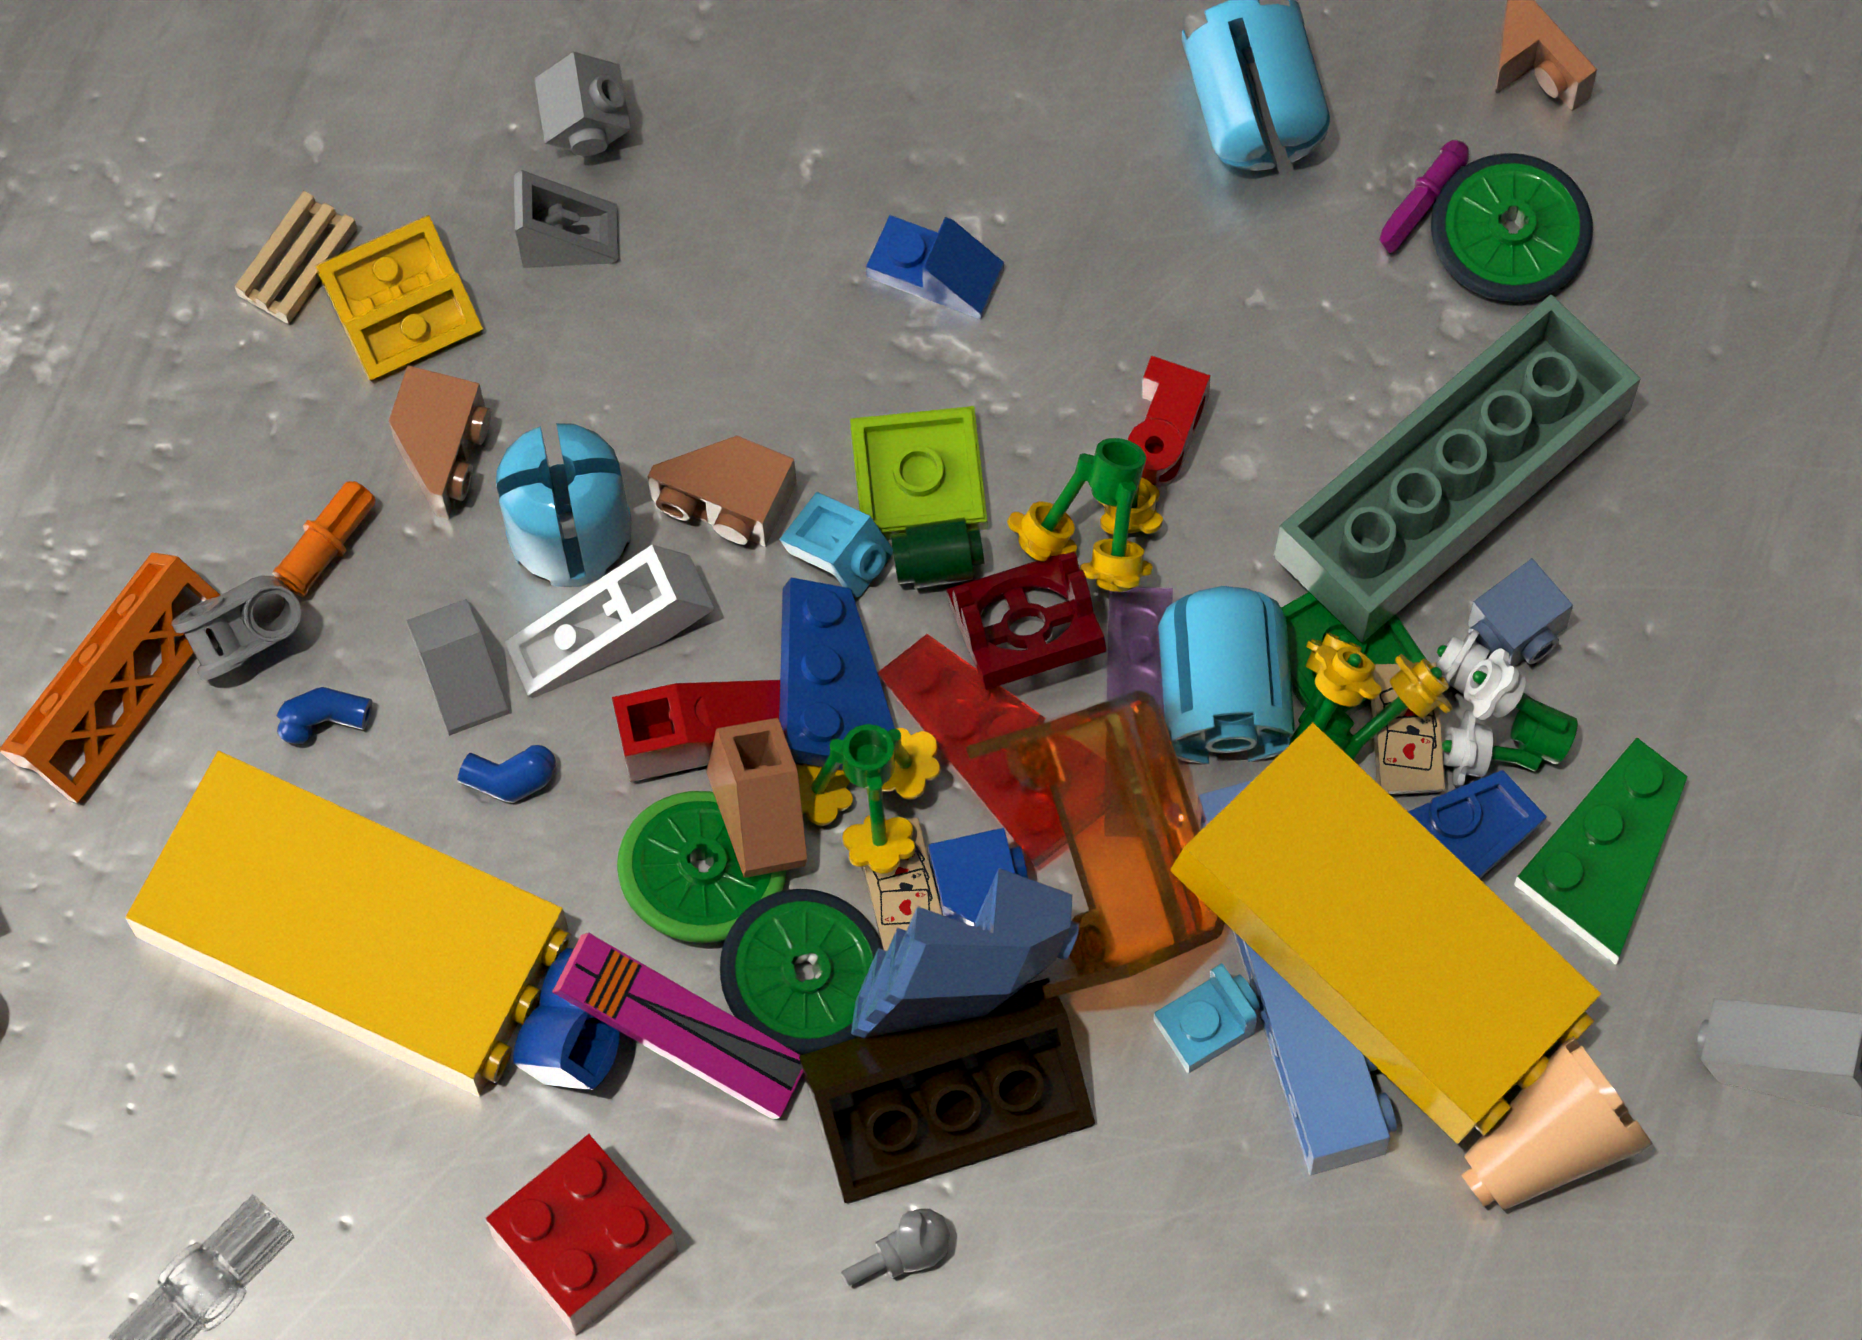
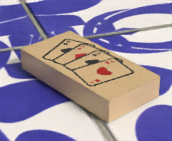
M1397 664L1375 665L1373 677L1382 690L1376 699H1371L1372 719L1398 697L1390 684V679L1401 670ZM1437 706L1425 718L1417 716L1409 708H1406L1374 736L1376 781L1390 795L1441 793L1445 790L1439 707Z
M919 818L909 819L913 827L911 839L915 844L913 856L907 859H900L898 868L889 873H877L869 865L863 866L880 940L885 951L888 950L897 928L907 931L917 906L942 915Z

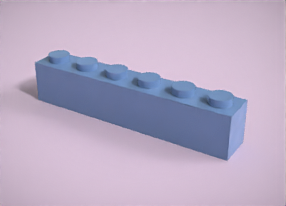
M1253 780L1198 795L1196 816L1200 829L1202 830ZM1233 931L1249 984L1260 1005L1258 1009L1259 1016L1310 1176L1386 1155L1390 1140L1389 1133L1396 1131L1397 1126L1388 1095L1386 1093L1376 1095L1369 1071L1376 1070L1377 1067Z

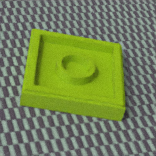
M974 406L850 418L859 511L871 516L886 540H890L893 534L906 533L905 526L965 517L967 529L979 528L980 530H988Z

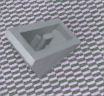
M524 170L514 174L515 233L523 268L611 264L618 260L617 204Z
M467 599L407 620L449 735L509 714L482 633Z

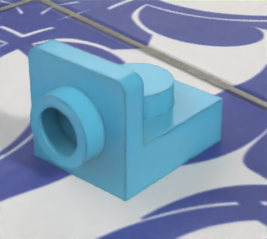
M819 492L814 494L779 539L789 554L834 574L842 587L851 588L852 594L855 597L862 595L872 580L880 574L885 563L893 554V548L871 516Z
M1221 963L1210 970L1208 981L1156 1011L1153 1021L1189 1074L1255 1033L1257 1020L1255 1010L1259 1009L1260 1005L1254 991L1245 978L1240 974L1232 978Z

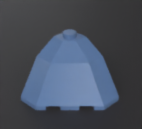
M998 868L973 926L917 906L907 931L897 928L888 950L885 951L878 948L855 1001L851 1034L867 1038L987 1016L1056 961V958L1065 961L1068 959L1079 930V923L1071 921L1073 894Z

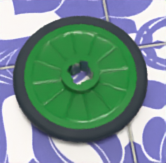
M1502 153L1482 157L1465 165L1446 182L1433 207L1431 234L1434 247L1442 264L1463 286L1491 299L1511 302L1527 301L1555 292L1577 274L1587 259L1591 248L1593 221L1583 192L1564 171L1534 156ZM1512 220L1521 229L1518 230V233L1512 234L1503 225L1506 224V221Z
M791 889L773 893L747 908L737 918L726 936L720 957V980L725 1000L735 1018L799 1055L857 1038L859 1036L851 1034L855 1001L878 948L883 950L882 942L868 919L854 906L835 895L812 889ZM804 961L810 962L813 965L814 978L804 982L796 979L795 976L797 974L794 970V965L804 963Z

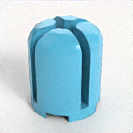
M1228 0L1205 10L1207 23L1196 29L1189 38L1185 30H1182V44L1189 62L1212 148L1224 163L1233 168L1252 171L1276 168V161L1248 65L1251 63H1256L1276 133L1281 145L1285 146L1290 163L1308 155L1326 138L1330 114L1304 27V19L1299 3L1296 0H1289L1290 6L1281 4L1260 5L1259 0Z
M556 423L564 464H556L550 467L540 426L525 432L509 446L497 468L496 488L506 528L507 540L518 564L521 562L532 574L550 580V584L555 587H581L605 576L606 569L621 556L627 541L628 544L631 541V514L626 501L620 464L614 449L596 432L576 424ZM573 512L576 537L564 538L560 514Z
M1219 586L1186 595L1166 607L1158 630L1166 737L1170 745V755L1187 762L1209 764L1208 752L1233 753L1247 750L1248 762L1274 757L1282 753L1289 746L1290 735H1293L1295 730L1287 622L1278 601L1261 592L1252 591L1247 588Z

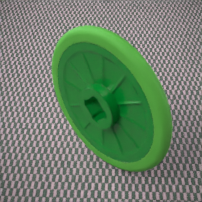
M712 791L677 793L647 807L627 829L622 839L617 859L620 886L627 902L635 913L655 930L675 939L695 943L724 941L732 925L747 908L766 896L783 891L786 878V870L743 877ZM703 860L710 868L708 872H699V869L693 865L696 861Z

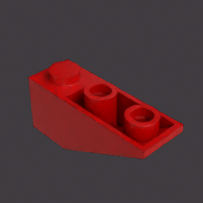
M780 680L674 683L612 697L630 782L708 765L717 728L774 718L779 719Z

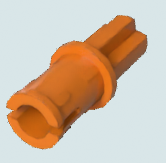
M356 481L344 483L315 521L307 520L304 523L303 529L305 533L278 567H275L272 571V574L275 575L274 577L283 581L292 593L299 597H305L310 587L335 556L342 557L347 551L343 544L375 505L376 499L372 493Z

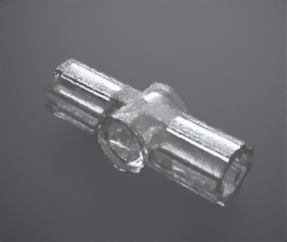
M252 1194L203 1244L199 1242L191 1244L174 1257L161 1273L157 1281L158 1288L109 1338L111 1340H192L201 1330L209 1331L226 1320L242 1302L247 1293L245 1286L295 1236L271 1209Z

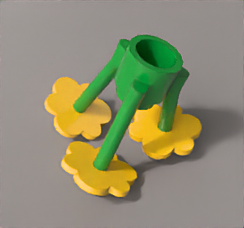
M872 724L855 727L848 732L844 740L834 739L830 742V755L823 767L804 763L802 765L796 764L802 814L806 813L808 819L816 825H829L836 818L838 810L848 809L853 801L851 792L846 789L850 782L867 789L870 815L864 819V824L851 825L845 829L842 835L843 844L850 850L849 861L854 866L862 867L869 865L874 872L881 874L894 871L898 868L900 859L910 858L915 853V844L911 839L913 827L910 821L905 818L894 817L886 820L882 791L890 792L895 789L902 798L907 800L920 797L925 791L926 780L936 779L941 772L940 763L934 758L938 751L936 739L932 734L925 731L916 732L911 735L904 728L891 729L887 732L886 729ZM841 764H843L844 770L838 769Z

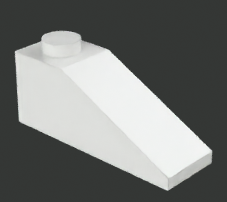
M651 545L504 643L527 695L535 698L667 641L713 611L714 607L690 555Z

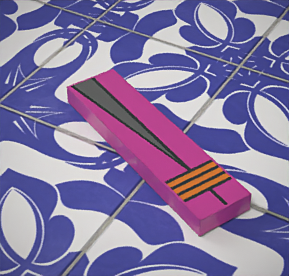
M591 933L581 934L552 992L771 1119L781 1118L803 1072L798 1053Z

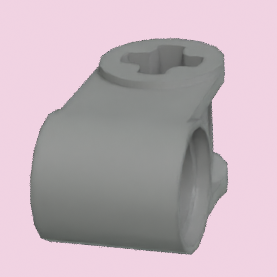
M260 575L251 578L218 597L208 599L189 608L172 621V626L176 633H184L200 663L197 673L202 680H208L231 671L245 662L250 656L291 635L300 622L301 608L298 599L283 581L274 576ZM267 594L282 596L284 606L278 618L267 623L254 620L253 607L258 599ZM207 628H210L218 643V647L215 649L206 634Z

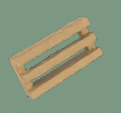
M303 191L235 285L237 295L289 324L321 280L314 265L339 255L357 230L355 219L346 214L340 216L335 212L334 207L325 202L322 205L317 203L313 195ZM311 216L312 219L261 291H258V288ZM325 227L332 228V232L282 302L279 303L274 300L292 273H295L304 261L306 254Z

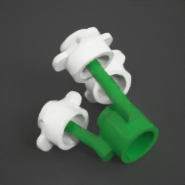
M1474 629L1463 641L1453 635L1446 646L1441 645L1437 649L1439 658L1436 661V667L1442 670V675L1448 685L1462 694L1464 693V699L1474 705L1473 711L1466 710L1464 712L1459 728L1450 727L1448 729L1445 740L1442 743L1444 765L1453 766L1454 768L1452 775L1453 785L1462 787L1465 775L1484 777L1491 760L1516 763L1532 771L1537 770L1542 759L1555 765L1559 764L1569 752L1575 739L1578 727L1577 718L1524 693L1526 685L1525 675L1514 666L1509 665V653L1499 648L1487 660L1486 658L1490 650L1475 641L1479 632ZM1516 707L1519 709V712L1514 719L1510 736L1511 739L1519 742V748L1494 746L1491 727L1475 724V717L1479 720H1485L1490 715L1500 718L1509 714Z

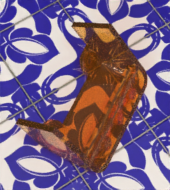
M1143 690L1130 692L966 746L969 759L1007 749L1009 769L1014 777L1025 787L1031 790L1050 787L1089 910L1077 914L1072 919V921L1079 923V930L1069 957L1075 964L1077 971L1042 986L1046 999L1134 976L1211 942L1221 935L1225 922L1170 871L1184 846L1200 830L1163 713L1157 701L1148 692Z

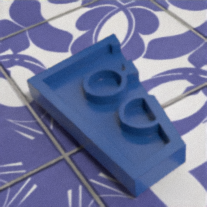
M791 577L782 590L779 721L794 762L823 767L830 755V742L834 739L844 740L848 732L855 727L872 724L886 729L887 732L895 729L851 588ZM843 764L839 766V770H844Z
M1504 770L1437 796L1431 802L1408 811L1479 879L1541 826L1547 818Z

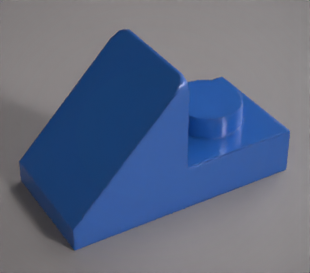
M889 215L866 265V277L981 319L1003 271L1004 262L953 219L945 217L939 231L935 232Z

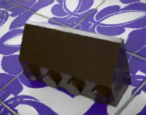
M1049 977L1026 984L984 1017L867 1038L857 1037L799 1056L814 1112L844 1203L1095 1124L1068 1015Z

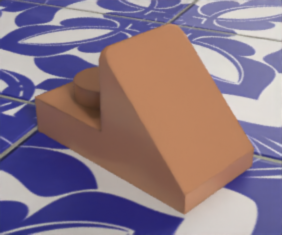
M1507 0L1503 18L1495 91H1501L1534 68L1535 77L1542 89L1551 97L1556 98L1559 96L1573 111L1591 98L1597 69L1534 0Z

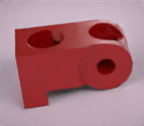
M1151 355L1143 375L1142 398L1152 402L1145 421L1133 428L1128 441L1138 445L1146 454V462L1141 477L1159 488L1174 481L1181 470L1209 398L1211 375Z

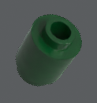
M965 517L905 526L906 533L891 535L898 585L914 583V587L917 589L974 580L973 567L985 565L980 529H967Z

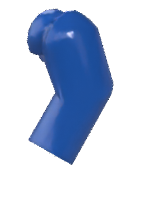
M326 687L313 689L284 701L277 713V717L280 719L277 733L286 742L303 744L312 736V725L325 720L364 730L370 719L372 699Z
M532 745L500 765L476 754L469 753L460 767L457 780L497 799L512 803L534 793L549 783L552 778V772L556 767V759L554 754L542 745Z

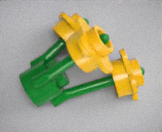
M1108 438L1098 443L1094 455L1086 453L1079 455L1075 473L1054 504L1044 501L1035 502L1025 515L1020 512H1012L1007 520V524L1012 531L1018 533V542L1021 548L1036 560L1046 561L1050 556L1067 554L1073 551L1076 553L1077 545L1071 539L1075 526L1066 511L1085 482L1088 481L1092 488V495L1099 503L1104 505V515L1100 518V526L1105 532L1113 534V539H1102L1095 542L1093 545L1092 561L1081 564L1080 570L1084 571L1086 578L1096 579V585L1102 589L1115 592L1128 591L1138 587L1140 578L1151 575L1153 568L1151 563L1143 560L1144 549L1140 545L1127 540L1128 533L1142 531L1151 534L1157 532L1162 527L1163 517L1156 512V503L1159 501L1160 492L1156 486L1141 477L1146 462L1145 452L1131 441L1120 438Z
M1326 633L1323 642L1311 639V641L1308 640L1306 645L1312 651L1305 666L1318 673L1315 677L1316 688L1309 704L1298 719L1300 724L1291 736L1289 745L1314 723L1354 760L1363 746L1406 708H1409L1421 718H1425L1437 706L1444 713H1449L1452 710V706L1442 694L1449 688V685L1442 675V670L1435 667L1428 660L1422 659L1419 663H1413L1400 654L1395 658V661L1401 670L1390 679V684L1398 697L1353 735L1350 732L1354 725L1353 720L1337 706L1339 704L1349 707L1357 706L1364 697L1376 699L1381 693L1382 688L1375 682L1373 677L1374 663L1361 652L1362 648L1352 643L1350 637L1346 634L1336 636Z

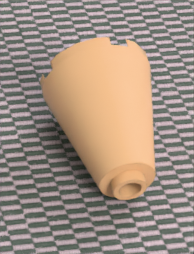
M1572 1036L1549 1058L1546 1069L1539 1079L1531 1086L1520 1091L1509 1104L1511 1108L1485 1136L1482 1135L1464 1155L1471 1168L1461 1174V1176L1484 1207L1496 1200L1500 1207L1505 1210L1638 1154L1652 1145V1142L1638 1121H1634L1629 1115V1111L1624 1105L1625 1103L1588 1053L1579 1045L1576 1038Z

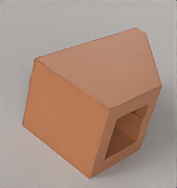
M407 365L389 418L390 428L397 449L435 515L449 519L455 499L463 501L469 490L472 478V464L467 462L473 444L482 445L486 438L490 425L491 409L485 407L479 383Z
M737 435L655 464L647 476L651 499L667 515L684 521L689 520L692 516L713 525V529L729 541L746 544L750 540L765 547L797 483L793 458Z
M774 718L717 728L706 773L743 877L805 867L807 853L798 770L779 719Z

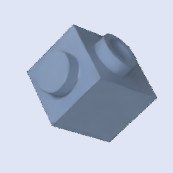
M1531 558L1473 601L1468 626L1470 627L1468 632L1469 635L1473 629L1479 632L1475 641L1490 650L1487 658L1495 650L1502 648L1509 653V665L1515 667L1524 659L1529 664H1534L1547 655L1558 643L1559 639L1556 635L1567 628L1573 604L1534 559Z

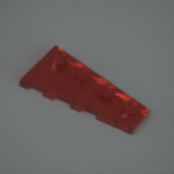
M928 634L877 673L881 681L922 731L929 732L934 736L941 754L1001 827L1005 829L1015 844L1021 846L1022 852L1035 868L1136 789L1132 779L1003 687L998 686L985 690L975 667Z

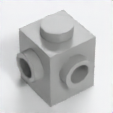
M572 52L534 78L545 144L571 150L573 154L578 156H592L603 152L608 147V144L631 130L620 64Z

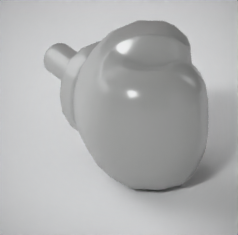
M930 1208L916 1209L905 1213L896 1231L875 1242L878 1253L841 1271L847 1286L883 1268H886L893 1279L903 1272H913L934 1266L947 1255L950 1233L944 1217Z

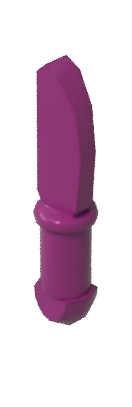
M1452 140L1440 149L1441 154L1426 173L1415 180L1416 188L1398 206L1382 228L1379 240L1389 253L1397 250L1430 206L1436 201L1446 182L1461 166H1465L1468 163L1469 149L1464 142Z

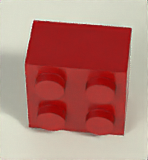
M587 1134L485 1218L494 1240L575 1335H578L678 1252L674 1232L590 1134Z

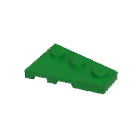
M1636 738L1520 872L1514 885L1617 965L1688 776L1639 738Z

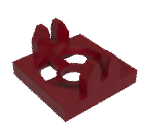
M1075 551L1050 556L1046 561H1034L946 589L949 606L985 690L1107 652L1105 636L1093 611L1087 579L1084 571L1079 568ZM1040 587L1049 588L1063 595L1068 601L1045 608L1039 604L1028 603L1024 593ZM1004 599L1009 610L1004 614L1002 621L983 627L981 615L984 608L990 603ZM1022 617H1038L1044 621L1043 627L1031 635H1017L1010 630L1011 625ZM1071 622L1070 626L1056 640L1046 643L1052 634L1053 627ZM1008 642V644L1016 648H1023L1026 650L1000 648L996 645Z

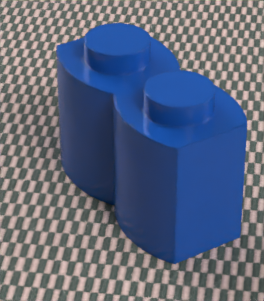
M566 948L557 956L547 971L541 989L540 1006L528 1016L519 1031L514 1046L513 1064L544 1085L593 1090L604 1080L613 1065L619 1045V1031L552 993L574 948Z

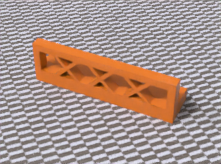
M152 552L0 747V752L16 766L34 770L69 801L78 803L194 653L184 633H176L172 626V602L184 586L190 589L202 601L218 597L220 594L178 556ZM159 620V629L151 630ZM210 628L206 629V634L210 632ZM175 636H182V637L180 638V640L177 642V644L175 645V644H174V637H175ZM160 638L162 663L153 675L135 677L133 652L143 640ZM121 670V679L112 680ZM144 685L140 692L136 695V686ZM122 688L123 714L114 725L96 727L95 701L104 690ZM82 720L83 729L74 730L78 723ZM106 735L98 745L97 736ZM83 738L85 763L73 779L69 780L49 761L65 740Z

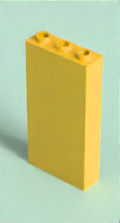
M1314 723L1302 732L1184 846L1170 869L1181 882L1457 1144L1474 1127L1485 1136L1511 1108L1503 1097L1516 1084L1525 1089L1535 1083L1546 1069L1549 1059L1545 1054L1557 1041L1563 1044L1572 1036L1577 1040L1595 1021L1586 1011L1602 993Z
M219 750L125 917L137 938L479 1097L487 1081L490 1080L496 1083L505 1071L512 1053V1047L507 1045L517 1024L523 1025L528 1016L538 1007L541 990L537 986L547 967H550L557 956L569 947L571 941V933L567 932L568 925L562 907Z

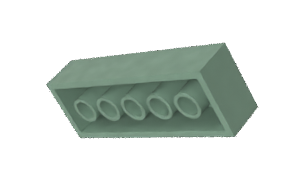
M1550 294L1279 526L1274 558L1363 643L1629 413L1641 378Z

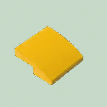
M430 215L423 216L314 265L369 380H373L483 330L460 276L453 269Z

